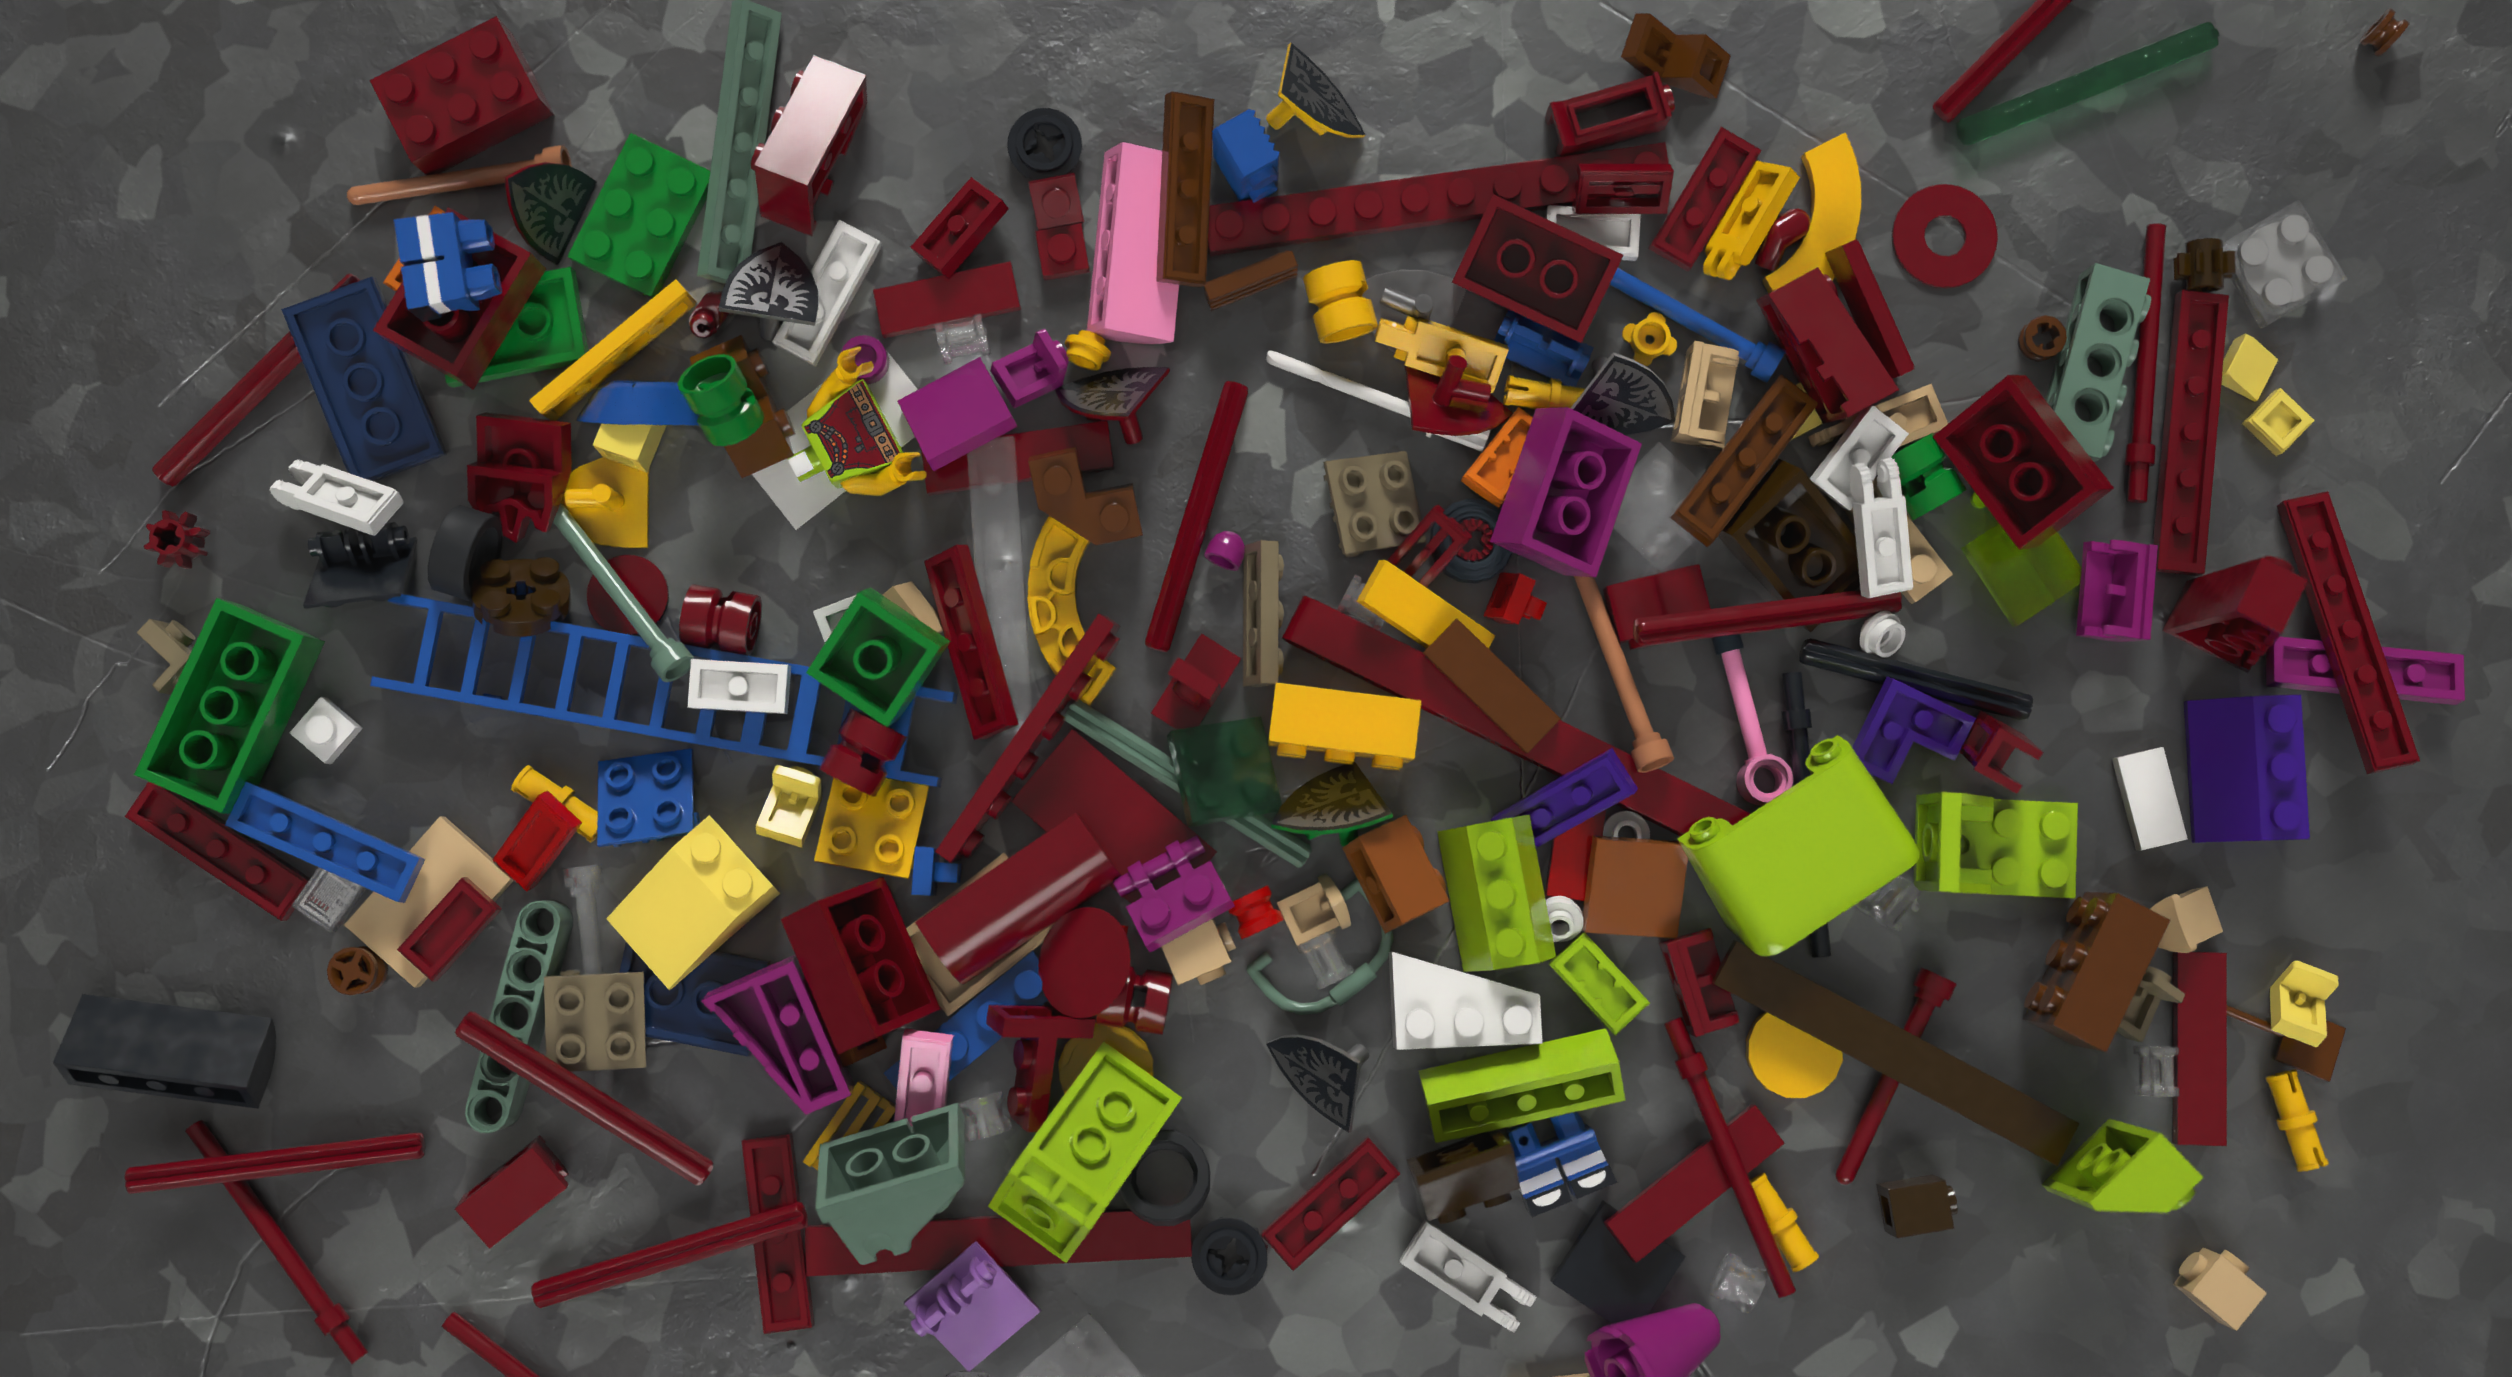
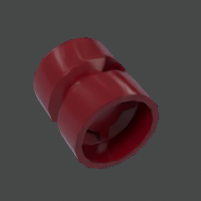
M692 584L685 595L679 624L680 642L685 645L707 649L718 643L721 651L750 656L755 648L761 625V597L732 591L728 597H724L722 591L718 588Z
M850 708L838 731L842 738L841 743L830 746L819 769L861 792L876 797L888 774L884 767L885 762L895 761L907 737Z
M1130 966L1128 978L1121 994L1110 1007L1097 1014L1096 1024L1123 1028L1128 1022H1132L1136 1031L1163 1035L1171 995L1173 973L1147 969L1142 975H1137L1134 967ZM1135 990L1147 993L1145 1007L1132 1006Z

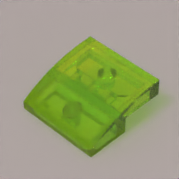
M1996 523L1992 528L1961 547V550L2012 627L2020 625L2080 584L2081 566L2058 532L2036 548L2019 550L2001 525Z

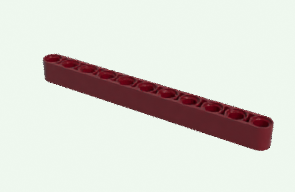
M1302 596L1282 636L1284 641L1398 698L1422 700V710L1558 777H1562L1613 748L1638 788L1635 794L1615 805L1627 811L1637 813L1643 819L1680 837L1687 833L1695 822L1706 817L1724 819L1734 825L1750 815V813L1661 769L1643 773L1638 772L1632 755L1561 720L1525 754L1422 654L1423 652L1310 597Z

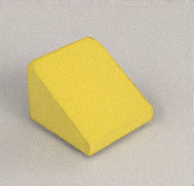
M2245 333L2233 340L2223 360L2221 385L2256 402L2278 359L2254 337Z

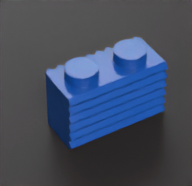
M1248 109L1212 131L1213 157L1239 201L1252 199L1253 203L1262 198L1270 197L1277 191L1280 152L1275 151V143L1270 142V135L1265 134V127L1260 126V119L1256 118L1255 110Z

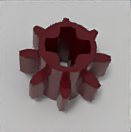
M164 510L162 511L163 520L158 521L154 525H146V528L150 531V542L144 545V549L160 553L157 559V564L170 568L176 561L179 567L192 569V559L197 558L199 555H208L207 550L204 549V538L210 534V531L194 527L197 522V516L184 512L178 518L175 513ZM175 536L181 538L179 544L174 542Z

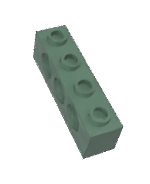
M2094 263L2079 275L2065 326L2067 334L2066 344L2057 355L2045 399L2093 462L2100 460L2102 456H2106L2114 440V430L2110 429L2114 411L2117 412L2121 408L2127 391V386L2122 384L2126 367L2132 365L2139 348V341L2134 339L2138 322L2141 323L2145 319L2151 304V296L2146 294L2150 278ZM2100 312L2108 314L2113 319L2115 324L2114 332L2103 328L2099 320ZM2088 357H2093L2101 363L2103 369L2101 377L2095 376L2088 369ZM2076 401L2083 402L2088 406L2090 410L2089 422L2083 421L2077 416L2075 412Z

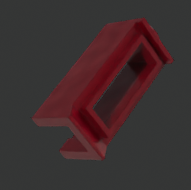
M1654 72L1653 75L1564 101L1550 102L1545 114V120L1547 125L1555 124L1560 140L1555 152L1557 157L1582 154L1664 130L1672 117L1671 113L1675 111V102L1669 85H1662L1659 72ZM1646 95L1650 110L1580 130L1576 117L1577 114Z
M1980 710L1959 753L1974 766L1973 770L2018 794L2022 785L2013 780L2002 769L2015 748L2037 760L2040 759L2043 751L2021 732Z

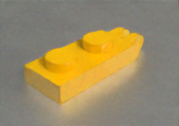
M1757 160L1754 162L1706 245L1705 253L1707 258L1703 264V272L1706 275L1731 280L1741 265L1747 266L1751 263L1800 179L1791 167Z

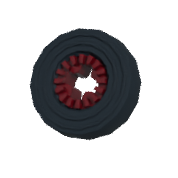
M1471 498L1454 502L1444 509V514L1449 519L1453 517L1459 523L1457 526L1462 531L1467 530L1470 534L1475 530L1479 531L1483 535L1479 542L1484 549L1481 552L1474 548L1469 552H1465L1462 549L1442 572L1458 582L1473 584L1490 580L1506 567L1513 554L1512 551L1490 542L1501 509L1486 500ZM1436 522L1431 528L1430 540L1441 529ZM1450 535L1432 554L1434 562L1455 541Z

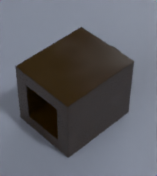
M1932 1174L1876 1184L1884 1230L1893 1237L1903 1238L1955 1229L1952 1215L1958 1213L1957 1199L1952 1186L1946 1185V1180Z

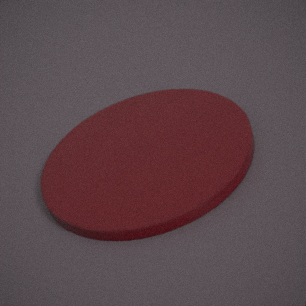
M620 555L607 560L651 619L657 624L663 617L669 600L667 581L660 569L651 561L636 555ZM592 575L587 588V604L595 621L607 631L638 635L639 633L595 576Z

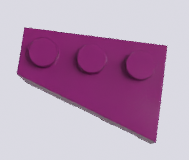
M796 955L711 990L701 1000L734 1033L733 1036L742 1046L745 1045L765 1067L764 1070L805 1115L852 1095L855 1083L848 1067H843Z

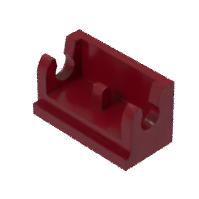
M1709 927L1659 942L1684 1024L1689 1035L1694 1037L1735 1025L1740 1020L1731 993L1711 983L1721 965V961L1715 946L1712 930Z
M540 1135L464 1194L455 1208L457 1213L489 1249L558 1196L569 1185L564 1179L569 1175L567 1169L545 1144L546 1142Z

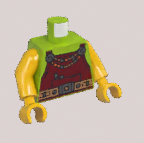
M854 347L844 350L839 354L837 367L823 382L807 409V419L801 426L811 446L787 459L800 482L825 471L830 482L837 489L843 488L850 494L883 496L904 485L907 481L925 479L926 471L912 472L911 462L915 457H919L920 453L903 452L870 387L863 379L857 381V377L872 372L874 365L872 361H869L858 367L855 363V356L861 351V347Z

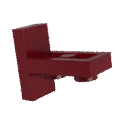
M1201 633L1185 660L1178 657L1169 670L1168 675L1171 682L1151 714L1192 739L1242 658Z
M988 1005L986 1024L1001 1037L1020 1038V1040L1016 1041L1013 1050L1014 1065L1017 1069L1014 1087L1010 1088L1007 1098L1010 1117L1026 1132H1038L1047 1119L1057 1038H1093L1095 1019L1093 1017H1069L1060 1013L1053 1006Z

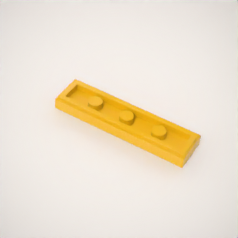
M675 279L529 401L540 414L556 421L696 305V300Z

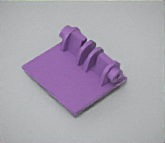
M977 1241L904 1301V1305L916 1317L911 1321L914 1331L921 1337H924L927 1333L934 1335L968 1372L1041 1312V1309Z

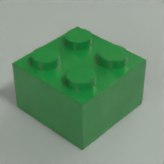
M870 587L857 593L806 673L888 728L901 718L951 641Z

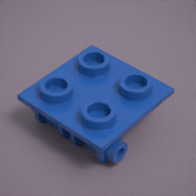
M692 748L598 761V847L611 845L621 847L625 843L640 841L642 843H649L650 840L654 839L663 841L664 838L686 836L701 823L699 813L694 812Z

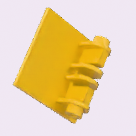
M833 777L814 862L909 879L914 865L915 846L917 845L929 786L885 778L876 797H873Z

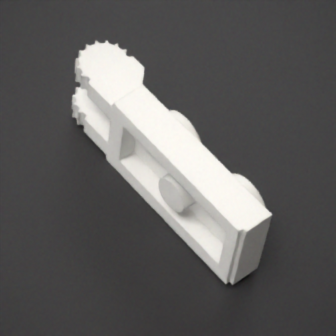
M1892 457L1879 460L1876 466V473L1878 475L1877 486L1883 497L1874 498L1871 472L1867 464H1854L1850 467L1849 471L1850 492L1855 502H1852L1860 590L1861 596L1866 598L1912 590L1913 588L1905 496H1902L1899 467Z
M298 459L289 466L288 470L292 477L300 482V484H303V486L284 482L283 480H276L269 489L273 497L282 505H286V507L289 506L295 510L300 509L373 536L381 530L404 503L396 489L324 464L318 466Z
M1426 1219L1399 1259L1400 1263L1481 1317L1485 1314L1514 1333L1520 1322L1507 1310L1491 1303L1497 1291L1501 1288L1509 1293L1517 1302L1530 1307L1537 1298L1524 1287L1508 1278L1505 1271Z

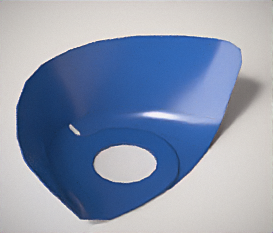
M614 380L594 390L577 416L576 421L618 425H699L697 422L699 414H695L690 410L679 391L678 382Z

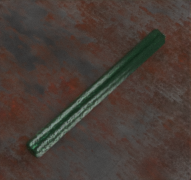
M2211 22L2201 23L1962 118L1956 123L1958 139L1965 146L1973 145L2214 49L2218 45L2219 31L2217 28H2214Z

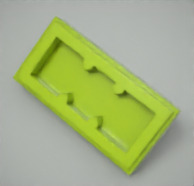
M1581 932L1548 963L1554 972L1615 1036L1650 1004L1585 932Z

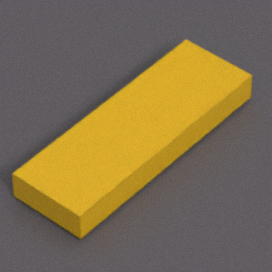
M1387 560L1378 561L1357 599L1358 603L1426 649L1456 618L1488 649L1496 636Z

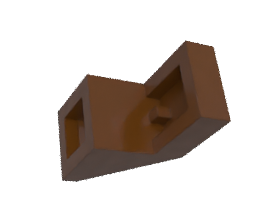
M1637 13L1634 16L1621 57L1646 77L1653 75L1654 72H1659L1661 82L1707 98H1717L1731 55L1706 34L1676 35L1651 13Z

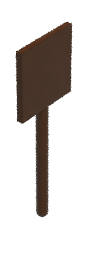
M2227 1005L2228 1016L2281 1038L2274 1060L2330 1082L2346 1028L2326 1020L2327 1037L2316 1048L2272 1031L2271 1023Z

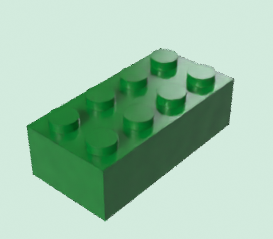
M216 598L134 775L217 812L230 814L245 782L260 784L325 641L241 604Z

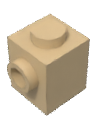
M1214 919L1162 946V950L1178 985L1196 977L1199 984L1203 985L1225 975L1226 971L1223 965L1232 961L1228 952L1236 949L1226 923L1216 925Z
M2202 1248L2200 1252L2191 1254L2180 1266V1276L2173 1284L2217 1322L2236 1331L2267 1294L2245 1275L2250 1268L2227 1250L2218 1254Z

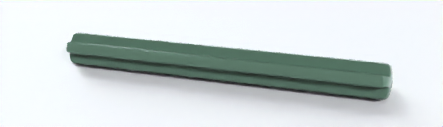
M1074 700L1064 715L1066 717L1065 721L1295 867H1302L1312 852V847L1288 831L1272 828L1271 820L1081 700L1077 702Z

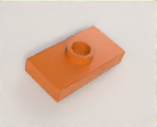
M1520 407L1512 414L1461 479L1462 483L1498 508L1504 503L1533 419L1531 415Z

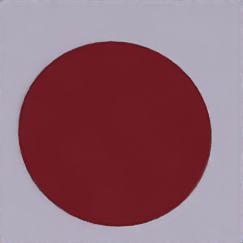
M1083 907L1066 913L1049 930L1041 947L1038 970L1043 983L1042 990L1047 1000L1060 1013L1073 1018L1092 1017L1110 1007L1121 994L1128 978L1131 956L1128 938L1118 920L1102 909Z

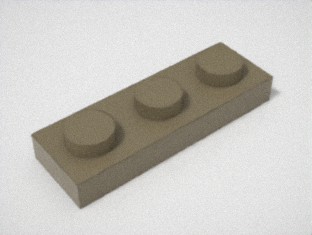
M1260 540L1245 545V556L1243 559V687L1275 685L1278 683V676H1280L1283 670L1284 658L1282 650L1278 648V629L1283 623L1284 610L1282 603L1278 601L1279 581L1283 576L1284 562L1281 554H1279V541Z

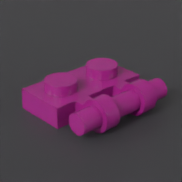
M1197 835L1181 844L1176 840L1165 846L1167 851L1144 864L1138 861L1127 867L1128 873L1113 880V884L1121 898L1136 889L1139 890L1143 897L1126 906V909L1150 953L1235 907L1211 861L1193 869L1190 860L1206 852ZM1176 868L1181 877L1156 890L1152 881Z

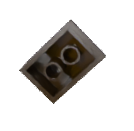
M1777 458L1718 537L1777 600L1855 591L1860 586L1856 537L1801 468ZM1819 624L1805 625L1803 627L1807 631L1812 632Z
M1498 1129L1480 1133L1407 1159L1428 1221L1438 1218L1439 1224L1449 1223L1466 1216L1465 1208L1483 1202L1485 1208L1503 1204L1512 1199L1510 1192L1520 1189L1514 1151L1511 1143Z

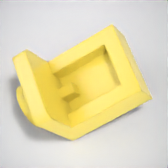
M776 765L772 773L773 786L757 821L756 834L802 848L822 801L821 779L811 771L799 766L787 768Z
M2293 961L2269 988L2271 1030L2317 1048L2327 1037L2325 1000L2339 986L2338 976L2306 963Z

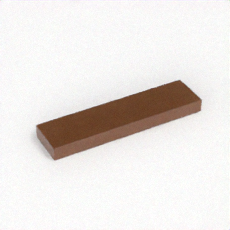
M1173 91L1165 95L1156 282L1197 288L1204 286L1206 283L1214 99Z
M1781 374L1671 515L1670 519L1706 547H1709L1819 403Z

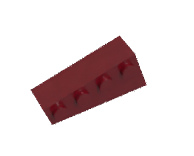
M2268 555L2187 580L2163 631L2248 673L2252 665L2258 662L2260 656L2266 653L2268 647H2271L2282 635L2308 580L2293 573L2294 566L2289 562Z

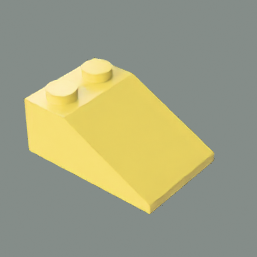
M709 815L663 856L606 919L661 982L671 990L779 896L780 893Z

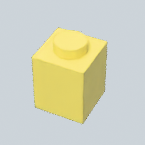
M601 424L593 446L606 459L648 473L667 425Z

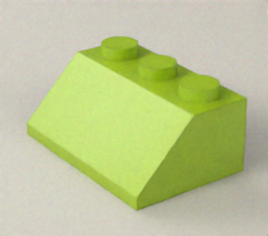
M1530 815L1437 831L1463 972L1505 969L1541 963L1555 958L1556 952Z
M2109 1118L2041 1185L2048 1192L2095 1211L2168 1213L2171 1209L2177 1210L2186 1205L2195 1195L2196 1190L2194 1187L2204 1177L2161 1133Z

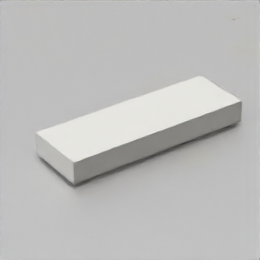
M839 220L811 270L818 288V312L815 326L783 321L772 343L816 367L879 253L882 243Z

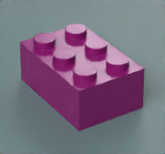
M1569 407L1536 408L1490 542L1562 575L1596 578L1642 443Z

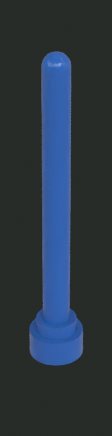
M1617 268L1610 285L1718 346L1738 350V357L1746 361L1744 366L1752 369L1750 374L1765 383L1769 381L1786 352L1785 349L1770 341L1767 345L1760 341L1757 344L1752 343L1620 268Z

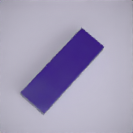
M1613 748L1496 813L1490 820L1496 821L1530 815L1535 847L1537 848L1635 794L1638 788Z

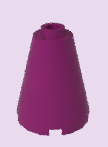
M1691 1303L1600 1327L1595 1332L1589 1334L1586 1340L1591 1341V1349L1584 1352L1590 1377H1690L1719 1345L1720 1323L1711 1310L1700 1304Z

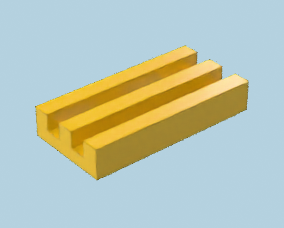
M858 1081L854 1086L852 1095L845 1099L803 1160V1163L818 1170L820 1144L831 1141L862 1095L869 1100L843 1137L858 1133L876 1106L882 1108L884 1112L873 1128L888 1124L895 1115L896 1105L862 1081Z

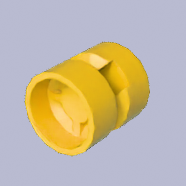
M1349 260L1329 264L1312 270L1303 277L1309 303L1315 304L1319 308L1313 315L1320 343L1328 344L1347 341L1368 334L1378 327L1371 299L1362 296L1368 289L1361 261Z

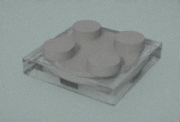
M2300 200L2223 242V252L2235 251L2236 273L2232 274L2231 280L2261 329L2348 280Z

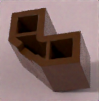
M740 335L689 357L691 365L708 356L717 354L733 357L746 379L747 388L752 390L763 410V423L754 434L741 442L724 446L741 478L794 456L789 437L796 435V432L786 410L783 408L778 411L764 379V376L770 373L758 348L750 351L744 338Z
M1076 447L1030 456L1028 464L1038 508L1094 545L1143 536L1133 483L1086 493Z

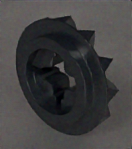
M1038 108L1023 114L1013 124L1007 141L1008 154L1012 164L1024 178L1033 180L1068 174L1073 168H1077L1078 160L1083 150L1081 134L1075 122L1065 113L1052 108ZM1038 130L1048 141L1055 139L1058 141L1053 146L1054 161L1052 162L1042 152L1037 154L1032 152L1038 147V137L1036 134Z
M1220 1217L1204 1226L1197 1234L1192 1245V1266L1199 1280L1210 1290L1223 1295H1239L1251 1290L1262 1279L1268 1266V1245L1264 1243L1258 1228L1244 1222L1241 1217ZM1235 1238V1244L1237 1245L1236 1253L1243 1256L1244 1261L1236 1260L1226 1274L1224 1273L1226 1265H1224L1225 1257L1218 1254L1216 1250L1226 1249L1228 1244Z

